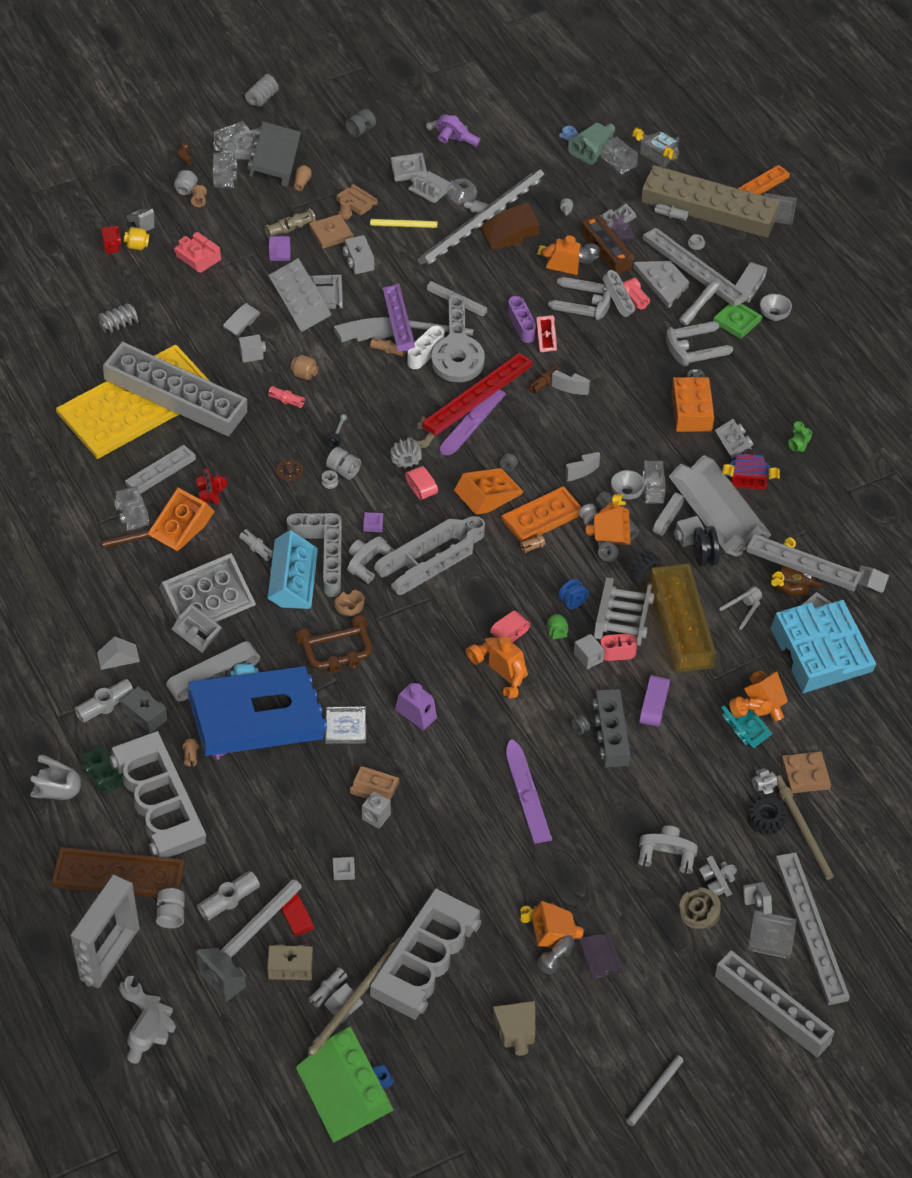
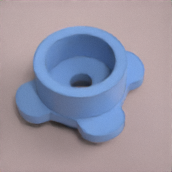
M565 126L559 137L569 141V139L578 135V132L572 126Z

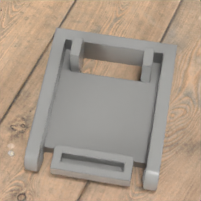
M341 275L309 276L328 309H336V305H339V309H343ZM333 283V286H316V284Z

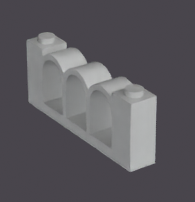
M158 731L113 747L112 756L109 757L113 768H117L119 774L123 773L124 785L134 793L136 811L146 817L145 830L146 834L151 838L149 848L152 855L169 858L205 844L206 833ZM158 760L163 771L160 775L142 781L134 780L128 775L131 770ZM169 784L174 794V798L156 805H146L139 799L142 794ZM179 808L186 820L182 824L165 830L156 829L150 823L154 818Z
M435 889L370 985V997L416 1020L418 1015L423 1014L428 1006L426 999L434 992L435 977L442 976L448 971L450 954L459 952L464 946L465 936L470 937L473 931L477 932L482 922L480 920V910ZM433 919L455 930L459 936L452 940H445L425 929ZM419 942L439 952L444 958L437 963H430L410 952L415 944ZM403 964L426 976L429 981L425 985L414 986L397 978L395 974Z

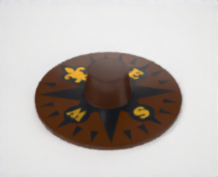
M285 460L276 467V474L282 480L294 481L302 476L303 466L295 460Z

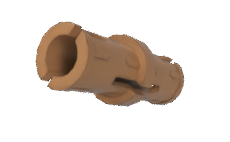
M373 337V340H371L370 348L384 351L386 354L391 353L402 357L406 355L407 351L398 352L396 343H393L391 340L385 341Z

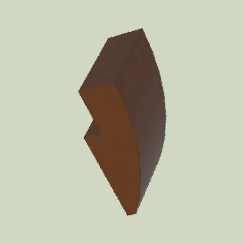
M529 203L495 215L483 223L480 228L491 250L522 244L523 238L539 235L540 224Z

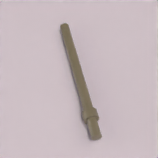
M781 775L776 776L780 797L789 807L826 880L832 879L834 875L793 799L791 789L786 786Z

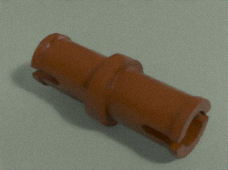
M553 365L548 371L541 373L538 379L529 384V390L533 394H537L543 387L549 386L552 381V374L557 366Z

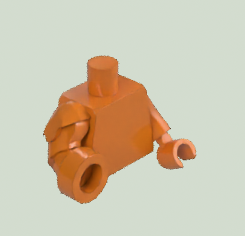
M491 637L485 639L486 642L482 646L473 644L466 648L467 657L475 665L484 661V656L489 652V666L512 684L511 687L503 689V695L508 696V699L518 696L517 686L521 685L523 678L528 676L523 652L511 642L510 637Z
M761 671L754 672L750 677L752 684L744 688L750 700L748 698L743 699L742 697L730 700V710L736 718L747 715L750 709L757 716H764L770 713L773 722L784 718L780 707L787 703V697L777 671L766 676Z

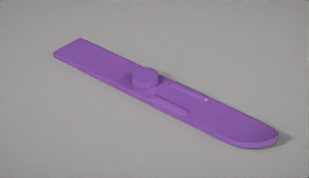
M499 390L472 409L442 443L440 454L451 455L455 453L506 393Z
M509 740L506 750L507 762L533 843L552 841L523 750L515 740Z

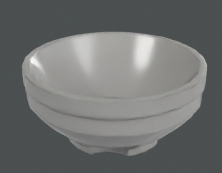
M780 294L766 295L760 302L761 313L772 321L782 320L789 316L792 304L790 300ZM776 311L779 315H772L770 312Z
M629 470L620 471L611 479L613 493L624 494L622 499L630 500L637 498L644 491V479L637 472ZM627 488L630 489L632 493L625 494L622 492V490Z

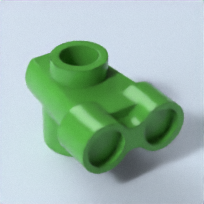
M797 421L793 426L794 437L788 440V445L794 452H803L806 449L807 443L811 440L812 430L805 428L802 422Z

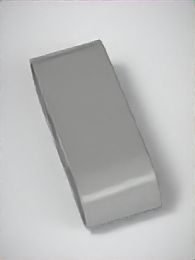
M753 262L749 263L736 284L739 289L748 294L747 300L744 302L749 303L766 276L767 267Z

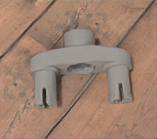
M380 536L366 544L358 539L349 549V553L354 557L350 561L347 571L357 575L369 584L374 579L375 574L366 569L364 565L377 553L386 556L395 549L388 545L387 541Z
M664 826L661 829V834H646L640 837L639 847L641 849L638 864L643 866L644 858H646L645 866H651L653 850L680 854L682 858L679 871L684 873L687 865L686 874H691L698 847L695 843L680 838V830L677 827Z

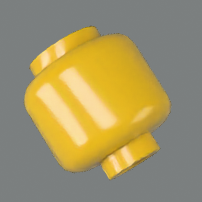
M130 227L129 231L124 234L123 242H127V248L142 251L144 247L148 246L149 234H147L145 229Z

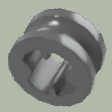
M506 453L499 461L502 469L511 472L518 464V460L514 455Z
M579 715L577 719L571 720V725L578 735H582L584 731L590 730L589 722L584 716Z

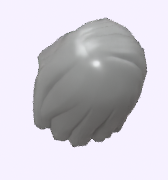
M39 755L38 762L48 764L49 767L41 769L38 777L31 776V781L35 783L30 797L68 800L76 796L81 788V778L78 772L57 760Z

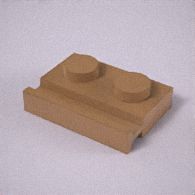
M354 184L351 185V188H346L337 195L338 202H340L341 198H349L351 201L350 209L359 215H363L373 205H377L375 197Z
M361 766L354 784L350 788V794L368 799L374 791L391 800L399 784V778Z

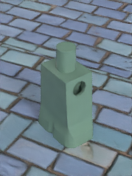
M596 122L582 133L569 139V153L588 164H594L597 158L612 145L615 126L611 123L603 126Z

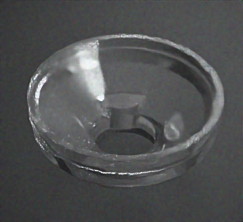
M459 178L450 182L447 188V196L452 202L464 205L465 201L474 202L477 196V189L468 179ZM459 184H466L468 188H461Z

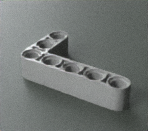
M334 513L289 515L287 517V531L291 530L303 539H324V593L329 597L338 596L341 592V517Z

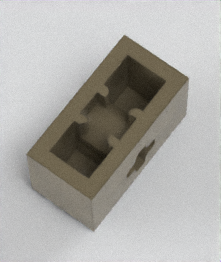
M283 944L269 946L268 979L312 980L313 947L306 945L286 946Z

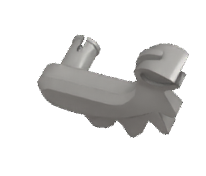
M128 976L124 983H120L119 990L126 1000L136 1003L141 1008L142 1014L129 1033L127 1042L130 1050L127 1054V1059L131 1063H139L143 1051H147L153 1043L163 1045L167 1043L168 1032L173 1033L176 1025L170 1018L173 1008L159 1003L161 999L159 996L144 994L140 983H138L137 987H131L134 976Z

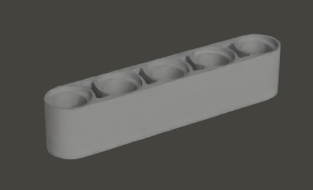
M245 641L171 677L167 681L166 686L176 701H184L188 699V682L229 677V672L233 671L236 664L252 663L255 666L260 660V655L250 642Z

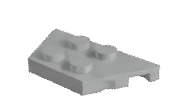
M671 261L633 263V268L668 308L689 287V281Z

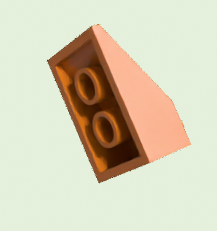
M502 468L463 473L454 490L475 514L491 512L523 493V490Z
M177 488L148 532V535L178 552L206 526L215 511L206 502Z

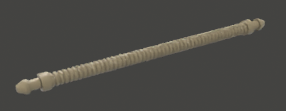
M402 937L397 938L395 943L390 944L386 953L321 1034L314 1039L313 1045L308 1050L310 1056L316 1054L317 1050L325 1045L326 1040L372 984Z

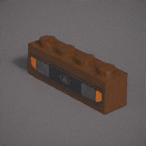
M599 215L582 221L581 235L589 244H595L599 247V257L610 270L620 274L633 268V253L625 247L624 242L620 241L606 221Z

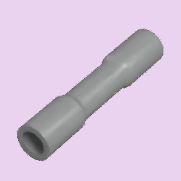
M711 281L693 305L680 317L679 321L681 324L687 326L707 300L720 288L716 282Z

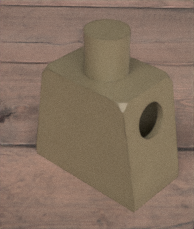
M535 1001L493 1007V1021L503 1046L514 1047L516 1055L527 1054V1045L535 1042Z

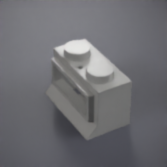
M190 604L178 617L172 630L203 653L208 645L217 637L222 627L202 613L200 609ZM186 620L193 625L190 629L183 624ZM198 630L208 636L206 640L197 635Z

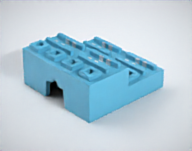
M844 600L814 608L811 602L776 613L770 629L781 651L786 648L790 650L793 659L791 671L802 693L873 672L876 662Z

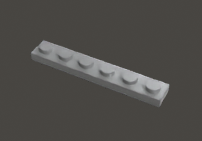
M756 534L753 535L747 547L748 553L851 591H855L861 579L862 573Z

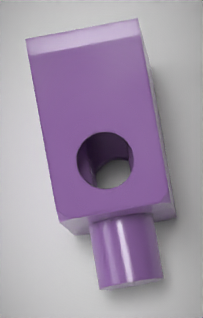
M410 683L399 694L395 710L422 730H425L437 719L434 698L424 691L420 684Z

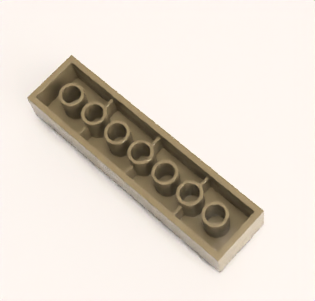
M653 165L642 188L643 203L654 206L657 204L670 207L675 206V208L689 211V216L766 238L769 237L779 214V200Z

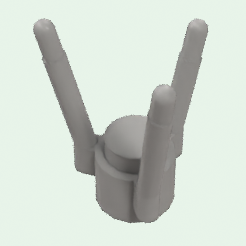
M753 586L742 595L720 607L719 611L732 606L740 600H743L748 606L752 605V608L739 627V630H742L756 608L761 605L759 600L762 598V593L757 587Z

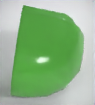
M560 614L551 615L546 625L549 636L552 637V640L567 637L568 624L566 619Z

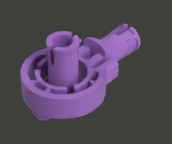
M442 115L436 123V128L440 133L438 140L442 143H447L448 139L459 142L465 141L477 147L481 139L468 132V128L454 115Z

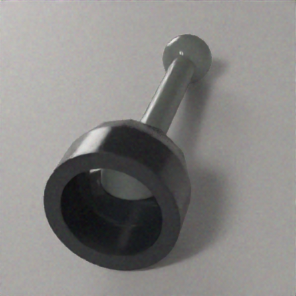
M345 414L340 415V422L335 433H330L326 438L325 443L329 448L339 447L341 443L338 433L343 422L347 419Z

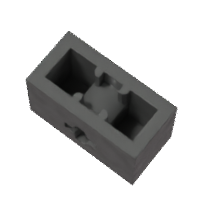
M140 687L135 688L120 700L122 713L148 734H151L167 721L165 705L162 702H157L148 691H143Z

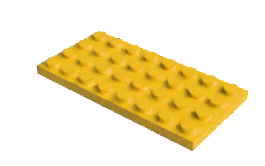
M177 345L155 355L159 359L208 380ZM109 381L56 408V413L97 459L179 415Z

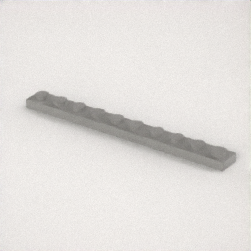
M540 169L530 173L417 258L420 265L434 262L438 254L443 255L448 251L447 248L450 245L451 247L455 246L460 242L459 239L461 237L465 238L470 235L473 228L477 229L482 226V221L494 217V212L503 210L507 202L515 201L519 193L523 194L529 190L528 187L530 185L534 186L539 183V178L544 175L543 171Z

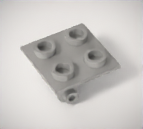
M428 171L427 177L413 176L411 180L413 185L408 190L436 203L455 185Z

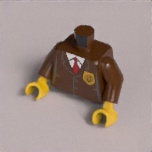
M789 537L783 545L794 548L796 542L793 538ZM784 565L781 572L777 571L772 575L774 579L771 581L773 586H777L776 592L785 593L789 597L805 596L810 586L821 589L823 583L822 579Z

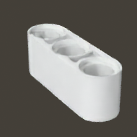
M441 326L429 328L414 342L415 348L407 351V365L410 368L419 369L432 358L434 346L444 338V329Z

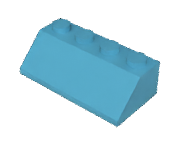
M291 530L275 539L268 599L282 608L309 609L312 606L318 548Z

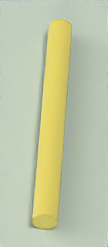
M370 219V226L437 228L438 221Z

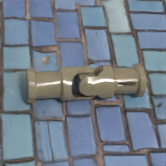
M311 208L301 214L296 213L293 217H285L278 220L275 224L265 225L266 236L270 238V236L284 235L292 232L296 228H302L305 224L315 222L316 217Z

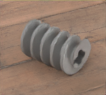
M264 75L246 92V101L251 105L263 106L278 91V84L271 75Z
M128 303L124 304V307L118 306L117 309L113 308L111 312L108 310L105 311V314L100 313L98 316L100 326L105 334L107 329L110 333H113V327L118 331L119 324L125 328V322L131 326L132 319L138 323L136 310Z

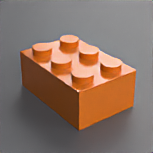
M709 377L673 378L671 393L676 432L712 431L714 411Z

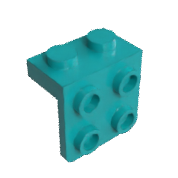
M725 705L721 707L724 711L722 716L745 745L749 743L754 749L772 735L771 731L752 710L749 709L747 715L736 718L728 711Z

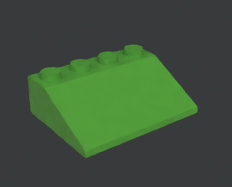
M351 1026L330 1037L325 1042V1045L317 1050L316 1054L309 1055L296 1067L333 1143L393 1111Z

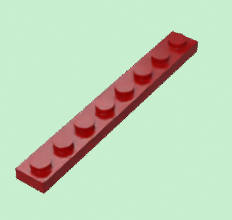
M518 353L424 420L422 427L436 436L532 367L533 361Z

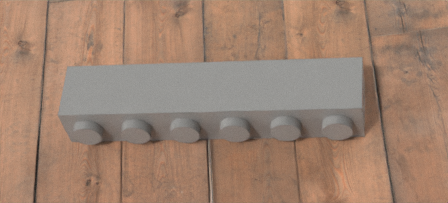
M732 950L717 964L715 978L818 1058L831 1044L834 1035L833 1029Z

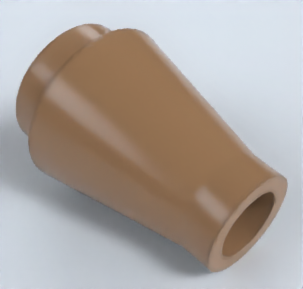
M302 165L296 169L294 183L296 190L302 191L311 178L312 174L309 167Z

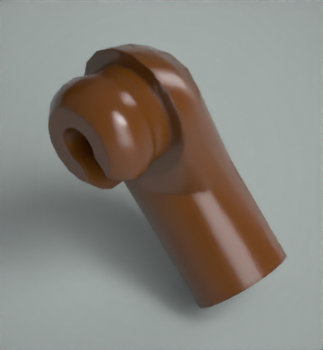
M183 142L179 147L178 157L186 164H191L193 158L188 155L190 145Z

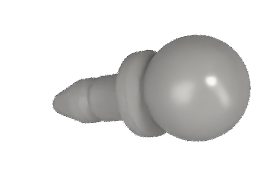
M565 198L560 202L561 211L565 215H568L573 208V202L569 198Z

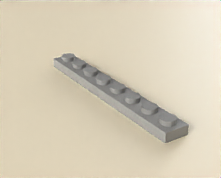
M657 228L643 234L645 242L706 287L711 281L716 282L720 288L715 293L735 307L747 300L748 294Z
M797 853L776 856L777 867L827 1005L848 1002L850 996Z

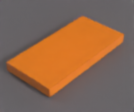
M563 486L503 514L501 520L516 538L522 542L534 538L537 534L542 535L579 517L578 513L582 507Z

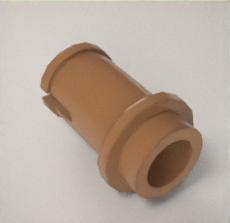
M346 197L340 199L339 214L345 220L352 216L350 209L351 201Z
M538 534L534 538L520 542V546H523L521 548L523 553L536 548L542 549L545 545L544 537Z
M187 739L183 744V749L185 750L184 764L186 766H191V761L193 766L197 764L199 744L194 739Z

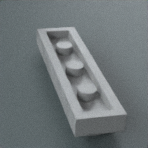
M182 445L125 480V484L138 496L195 461V454L185 445Z

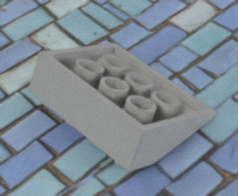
M232 553L162 582L159 587L167 606L176 620L190 604L200 609L202 613L215 622L256 605ZM187 620L183 623L189 629L193 626Z

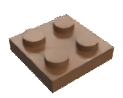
M822 752L782 756L781 761L786 780L792 793L830 789L831 783Z

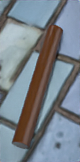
M150 530L101 541L102 547L107 548L149 538L148 532Z

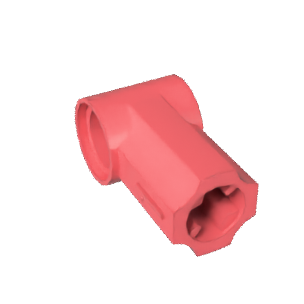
M632 278L622 282L636 308L640 310L646 308L650 303V298L641 290L639 281L636 278Z

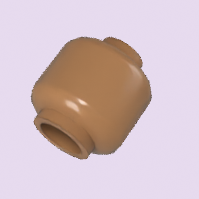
M299 355L293 359L291 371H293L295 377L310 380L318 373L319 368L314 358Z

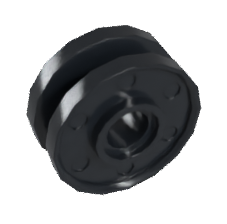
M707 526L705 533L701 527H696L693 534V543L697 564L699 567L706 566L708 557L711 565H717L719 562V541L715 527Z

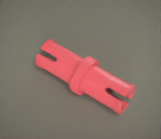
M274 386L269 389L271 393H268V396L280 400L283 404H291L298 408H302L304 405L302 401H305V398L292 394L289 390L284 391Z

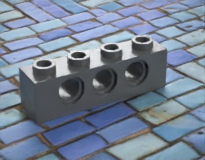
M620 689L596 690V697L592 699L593 711L596 710L597 712L594 719L595 727H599L597 741L602 745L599 749L600 760L604 759L605 767L629 766L630 749Z

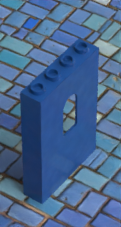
M305 666L188 682L187 695L205 756L321 740L324 737V731L327 730L326 719L322 718L321 704L317 703L316 689L312 688L311 674L307 673ZM284 694L292 700L291 705L287 708L255 712L251 698Z

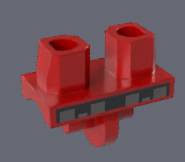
M209 468L203 470L204 475L196 478L199 489H205L199 492V497L204 502L213 501L216 505L220 503L218 491L222 492L228 484L227 479L220 475L211 476Z

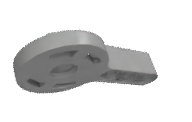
M453 295L449 298V335L436 343L432 350L431 362L434 371L441 378L451 382H466L481 373L484 367L485 354L482 346L476 340L466 335L464 298L461 295ZM460 357L463 361L455 362L452 359Z

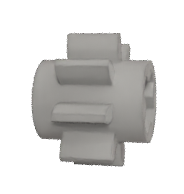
M765 768L756 771L757 775L752 778L754 789L757 792L760 791L761 794L764 793V795L773 793V788L777 786L775 774L772 771L765 770Z

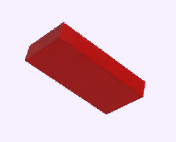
M296 893L281 908L294 937L314 929V924L298 893Z

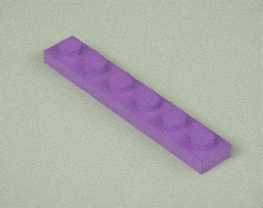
M400 285L384 287L383 292L398 352L415 348Z

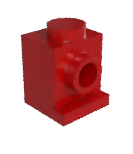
M119 227L101 228L106 254L118 253L119 245H122Z

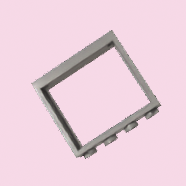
M116 875L111 877L71 934L80 980L85 982L86 986H94L98 989L140 929L133 885L131 882ZM115 913L116 926L96 953L94 942Z

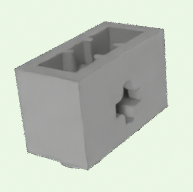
M365 235L345 239L343 253L345 257H348L349 268L353 269L354 274L374 270V256Z

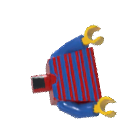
M746 449L744 454H738L736 460H732L729 464H724L722 475L725 474L732 477L731 483L735 488L766 490L768 478L780 479V469L771 468L764 461L762 455H755L753 449Z

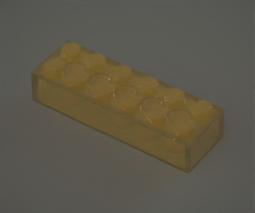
M690 564L652 568L650 584L652 585V591L675 673L714 668L716 652Z

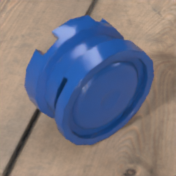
M573 579L563 585L558 597L562 602L564 601L568 609H575L586 601L589 591L580 580Z

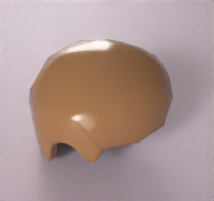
M352 590L350 594H345L343 591L339 597L335 598L334 607L343 616H356L363 609L365 597L357 590Z

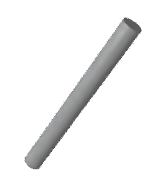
M409 320L410 328L428 330L432 326H441L444 332L449 333V326ZM465 328L466 335L473 336L474 329Z
M677 1055L626 1120L630 1126L635 1125L684 1060L681 1056Z

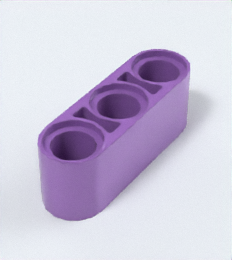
M519 296L511 297L508 301V316L521 341L531 343L536 337V323L523 298Z
M650 675L639 723L656 727L660 726L670 684L669 678Z

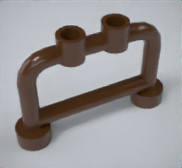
M364 615L355 616L351 620L352 628L315 637L311 636L310 630L301 629L296 632L295 637L297 643L303 645L307 660L312 667L316 669L329 668L332 673L338 672L341 669V665L347 663L350 668H355L359 666V660L367 658L372 652V644L366 630L368 626L366 617ZM360 634L365 648L362 652L356 653L352 651L347 653L346 656H332L322 662L315 659L311 645Z

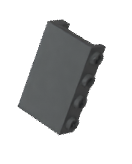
M263 122L262 127H258L256 137L258 139L255 138L253 148H256V150L252 149L250 159L253 160H249L247 168L250 170L249 176L252 177L254 171L283 178L281 185L288 187L301 132Z

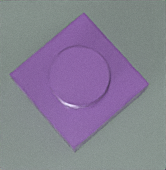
M365 512L364 532H382L383 513Z

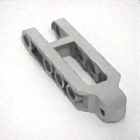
M477 516L464 520L448 519L379 559L374 566V570L379 576L386 577L406 565L409 570L391 584V588L398 595L405 594L471 555L474 543L481 540L485 535V522ZM451 538L460 541L455 545H450V548L442 553L435 554V557L426 562L418 564L415 559Z

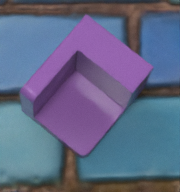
M270 236V261H289L291 252L290 237Z

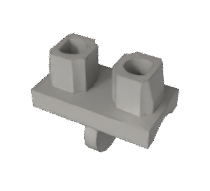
M713 856L706 858L709 863L699 869L704 880L707 881L714 876L718 879L708 884L709 889L717 896L723 893L727 897L732 895L725 879L728 878L729 882L735 880L733 876L737 872L735 865H727L726 862H722V869L719 870Z

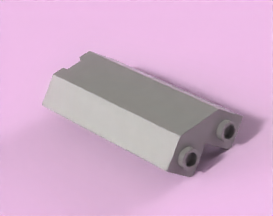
M703 455L692 467L680 464L669 476L706 527H715L719 544L726 553L736 557L742 555L743 550L747 549L754 534L767 539L771 536V533L725 474L722 475V470L714 459Z

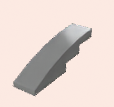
M388 317L368 318L334 326V332L341 343L354 338L357 342L369 338L373 340V337L384 339L394 335L391 320Z

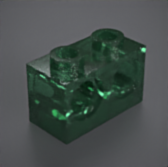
M101 744L82 756L83 765L81 767L87 776L90 775L93 778L95 786L108 794L124 784L123 773L119 774L117 768L112 767L109 759L112 755Z

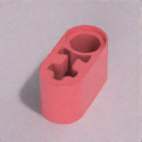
M424 466L405 473L408 485L419 500L438 493L436 482Z
M512 611L493 625L490 634L496 638L508 636L511 638V642L527 632L530 622L517 611Z
M632 634L604 636L600 644L604 648L603 660L615 661L634 658L637 651V637Z

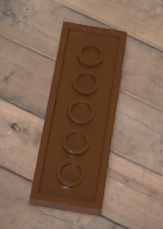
M60 847L52 879V887L101 892L111 877L116 875L132 883L134 896L157 898L158 892L163 889L174 888L180 890L185 860Z

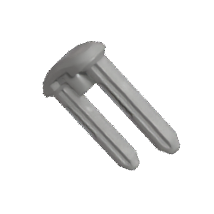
M566 277L557 279V284L561 287L601 293L603 296L593 295L592 305H598L597 307L552 300L548 302L549 308L592 316L596 320L602 319L607 313L611 304V295L605 284Z
M707 322L677 329L669 327L666 331V342L669 351L685 367L691 362L726 356L733 352L732 346L724 345L687 353L686 350H689L688 341L677 340L678 338L716 331L719 329V323Z

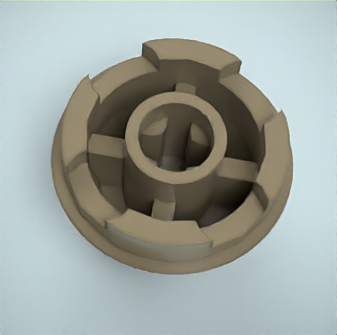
M699 887V889L690 893L686 892L683 895L679 904L680 916L687 926L696 929H708L718 922L721 904L718 896L713 891Z

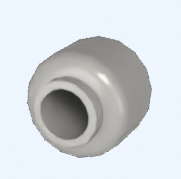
M189 170L180 171L174 181V187L181 195L192 194V188L198 182L197 176Z

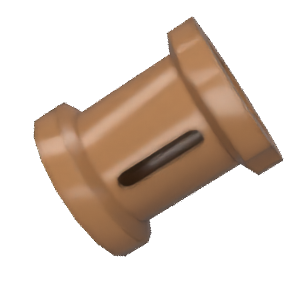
M196 185L192 188L193 196L191 197V203L195 207H202L206 203L207 189L202 185Z

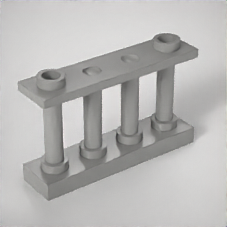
M606 577L596 620L594 638L602 639L603 632H607V630L638 635L637 645L641 646L642 638L646 639L648 627L644 626L648 606L653 604L654 593L651 592L652 585L648 584L646 593L616 589L617 587L613 586L614 578ZM617 596L645 602L642 605L614 600V598ZM619 608L642 612V616L613 612L611 609ZM610 619L638 623L640 624V626L638 628L609 623Z

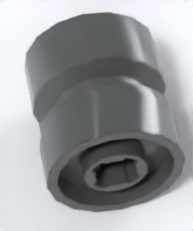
M364 108L357 112L356 115L346 119L345 125L348 132L357 138L375 127L376 119L369 109Z

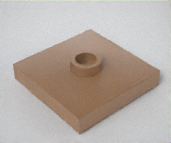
M341 214L309 223V228L322 249L343 243L345 239L353 238V234Z

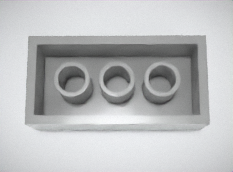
M299 258L268 275L301 332L331 316L326 303Z

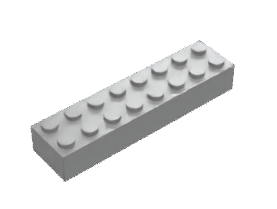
M122 342L103 365L105 380L228 437L247 413V398L127 343Z

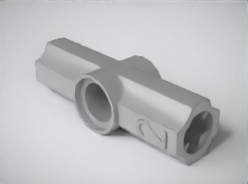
M124 679L110 688L98 689L94 697L76 706L74 711L78 719L85 723L100 713L108 714L112 712L114 705L120 703V700L134 689L128 679Z
M248 871L233 882L223 883L219 887V891L199 903L197 909L201 916L209 921L225 909L235 908L239 900L259 888L260 883L253 872Z

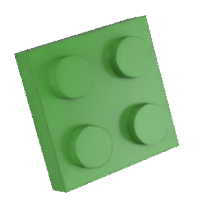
M729 304L714 317L713 322L719 323V327L741 339L762 321V315L743 304L735 307Z

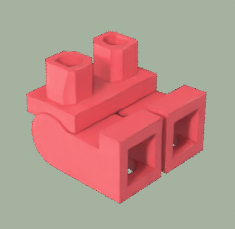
M199 232L193 234L192 240L184 236L179 240V245L174 248L176 256L199 273L221 260L220 247L212 241H208Z

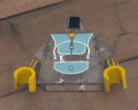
M635 128L632 136L641 141L640 154L663 168L671 160L676 161L678 159L679 137L677 134L673 133L669 136L663 131H659L653 135H645L641 129Z

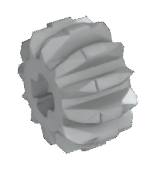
M407 438L405 441H402L400 439V443H394V446L391 448V459L398 468L401 466L404 469L408 466L412 468L413 464L418 465V461L422 459L421 447L415 440L410 441Z

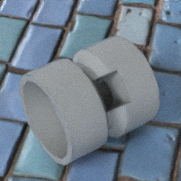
M336 447L329 454L326 466L332 471L338 472L339 475L347 480H350L358 473L361 460L349 454L341 447Z
M167 888L158 892L156 923L159 926L177 928L183 925L185 894L181 890Z

